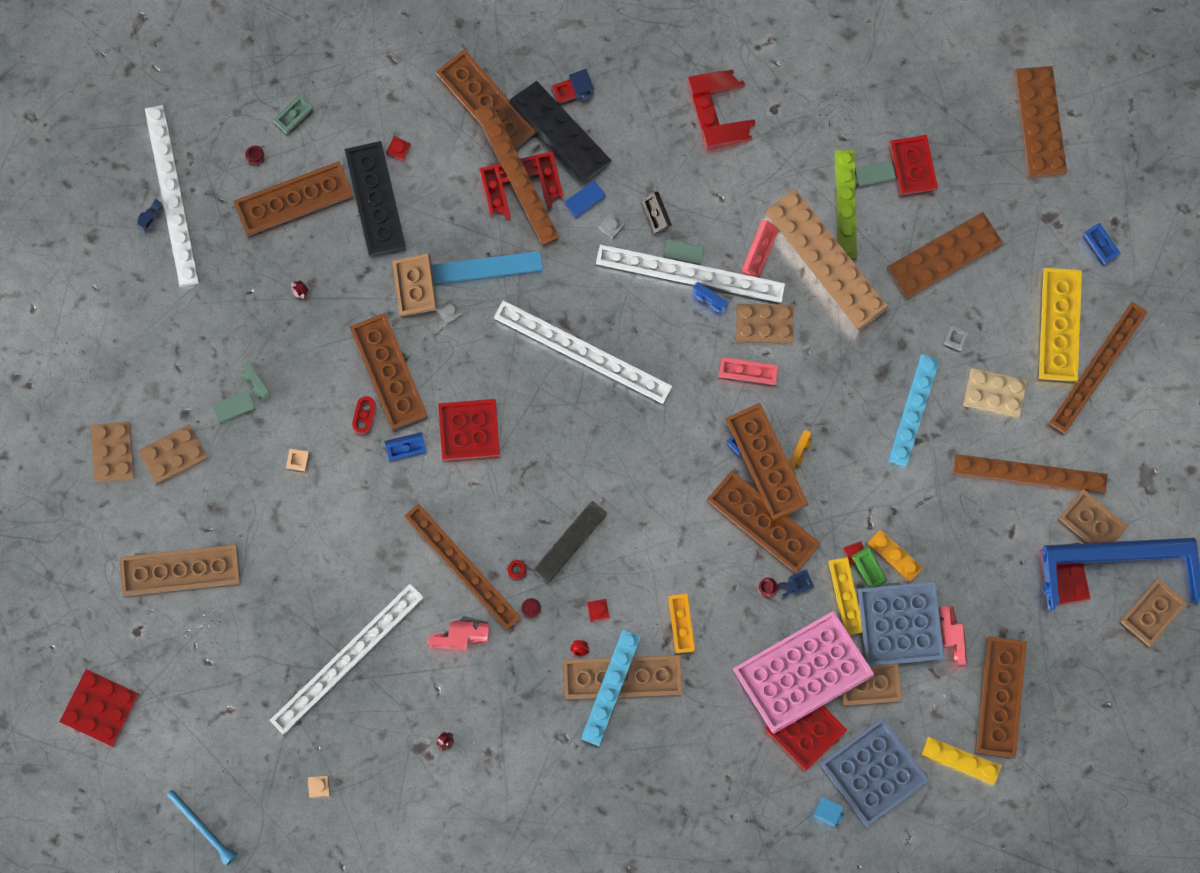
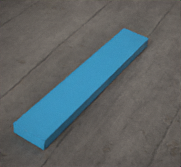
M540 251L432 265L434 285L543 271Z

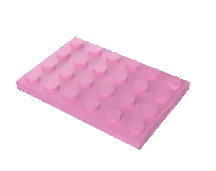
M834 611L733 668L734 673L773 734L874 676L872 669Z

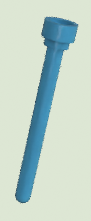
M170 790L168 797L219 851L221 861L227 866L235 860L238 854L233 849L226 848L175 791Z

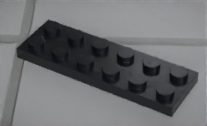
M535 81L509 100V104L583 183L611 163L612 160L538 81Z
M378 141L346 148L345 154L369 257L406 249L382 142Z

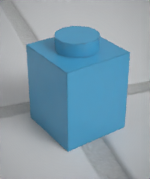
M822 797L813 817L834 827L836 823H841L845 815L842 812L844 807Z

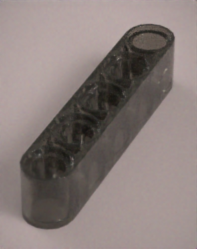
M592 500L537 564L533 573L549 584L602 522L608 512Z

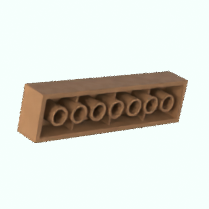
M795 188L765 211L859 332L889 309L888 305Z

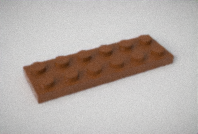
M465 49L436 71V75L478 122L479 120L474 111L492 102L515 150L537 133L509 104L507 96Z
M1053 66L1016 69L1015 77L1028 176L1039 177L1066 174L1067 168Z
M338 161L234 200V204L248 237L353 197V193L341 163Z
M982 212L887 266V270L907 300L998 248L1003 242L985 213Z
M383 313L350 326L392 431L427 418V412L386 314Z
M761 403L725 418L772 520H778L809 506Z
M732 470L707 499L711 505L795 574L821 544L788 516L773 521L761 494Z
M987 637L976 753L1016 757L1027 641Z

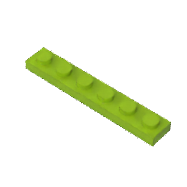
M836 150L837 242L851 260H857L855 150Z

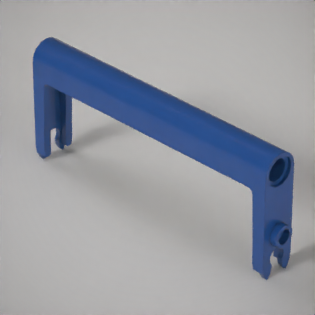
M1195 538L1044 545L1042 548L1045 578L1043 592L1047 597L1048 610L1052 612L1056 606H1059L1056 564L1172 558L1185 559L1191 601L1199 604L1200 564L1197 541Z

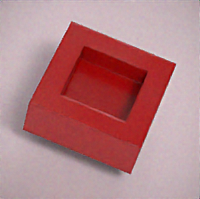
M569 79L552 85V90L558 104L576 98Z
M394 136L386 154L403 162L411 147V143Z
M862 541L843 547L850 566L856 565L851 556L864 549Z
M606 599L587 602L590 622L610 619Z

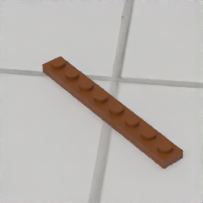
M492 102L476 109L474 112L542 246L559 238Z
M1134 302L1130 303L1049 424L1063 434L1067 432L1148 311Z
M955 454L953 474L1077 491L1084 489L1087 492L1105 494L1107 489L1108 474L960 454Z
M419 503L404 516L506 631L521 619L520 615Z

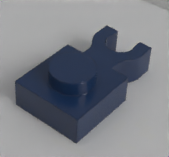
M155 199L151 207L145 213L142 212L139 215L137 226L144 233L152 225L156 215L163 209L162 202Z
M807 569L788 578L790 582L777 584L778 589L781 587L787 588V592L781 595L783 599L788 597L793 591L797 596L814 588Z

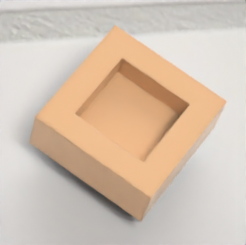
M289 449L286 468L306 472L309 452Z
M328 776L308 777L310 798L330 796Z

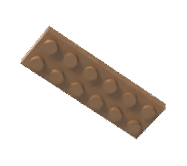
M236 545L120 557L123 596L240 584Z
M680 655L633 657L618 698L682 695ZM612 658L563 660L565 700L597 698Z

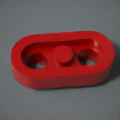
M369 396L361 397L357 401L352 427L360 435L367 434L371 430L376 411V403ZM368 404L370 405V408L368 410H364L363 406ZM363 422L366 424V426L364 428H360L359 424Z

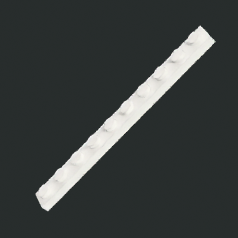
M164 106L145 108L180 287L199 284Z
M601 244L596 260L597 265L696 285L699 282L707 288L777 303L782 302L785 283Z
M502 301L494 316V319L664 404L672 389L671 385L505 301Z
M409 584L269 721L283 735L286 734L424 597Z

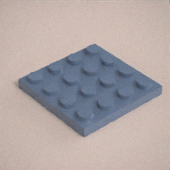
M935 581L861 588L857 590L865 660L869 666L944 659Z
M883 717L820 763V766L866 828L930 781Z

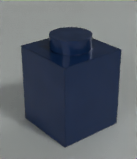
M587 69L569 75V80L576 94V101H585L594 95V86Z

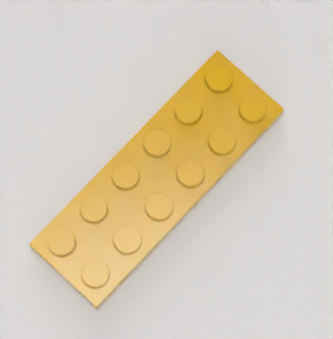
M1043 269L1039 379L1078 381L1082 270Z

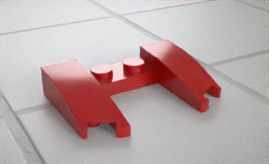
M733 70L716 71L688 77V86L707 151L752 140L749 131L751 126L755 127V119L720 125L711 94L745 87L743 80L739 82L733 76Z
M553 151L520 159L529 177L538 175L546 207L550 209L553 206L551 204L553 200L558 196L564 197ZM501 163L479 168L490 214L493 215V212L505 214V218H511L502 184L509 182V179Z

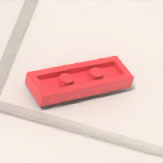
M768 220L761 221L742 268V271L748 276L760 277L779 230Z
M722 357L719 377L775 385L778 365Z

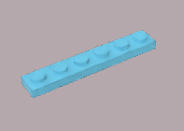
M921 354L888 462L907 467L940 361L939 359Z
M622 630L581 740L600 746L641 636Z

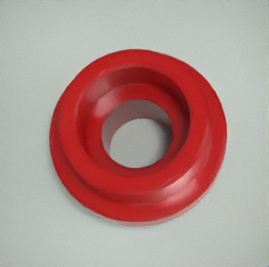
M514 560L509 563L507 571L511 578L521 579L526 575L527 567L521 560ZM515 567H519L521 571L519 573H515L513 569Z
M575 640L570 646V651L576 656H584L590 650L588 643L583 640Z

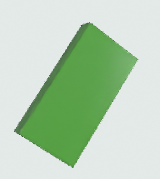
M867 546L851 556L869 588L877 587L888 580L870 547Z

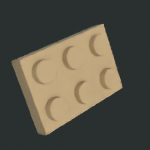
M971 368L963 406L1019 418L1027 380Z

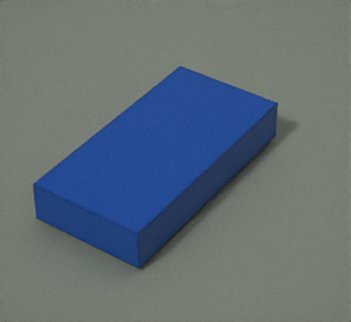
M594 180L566 200L564 204L573 216L577 218L605 198L606 194Z

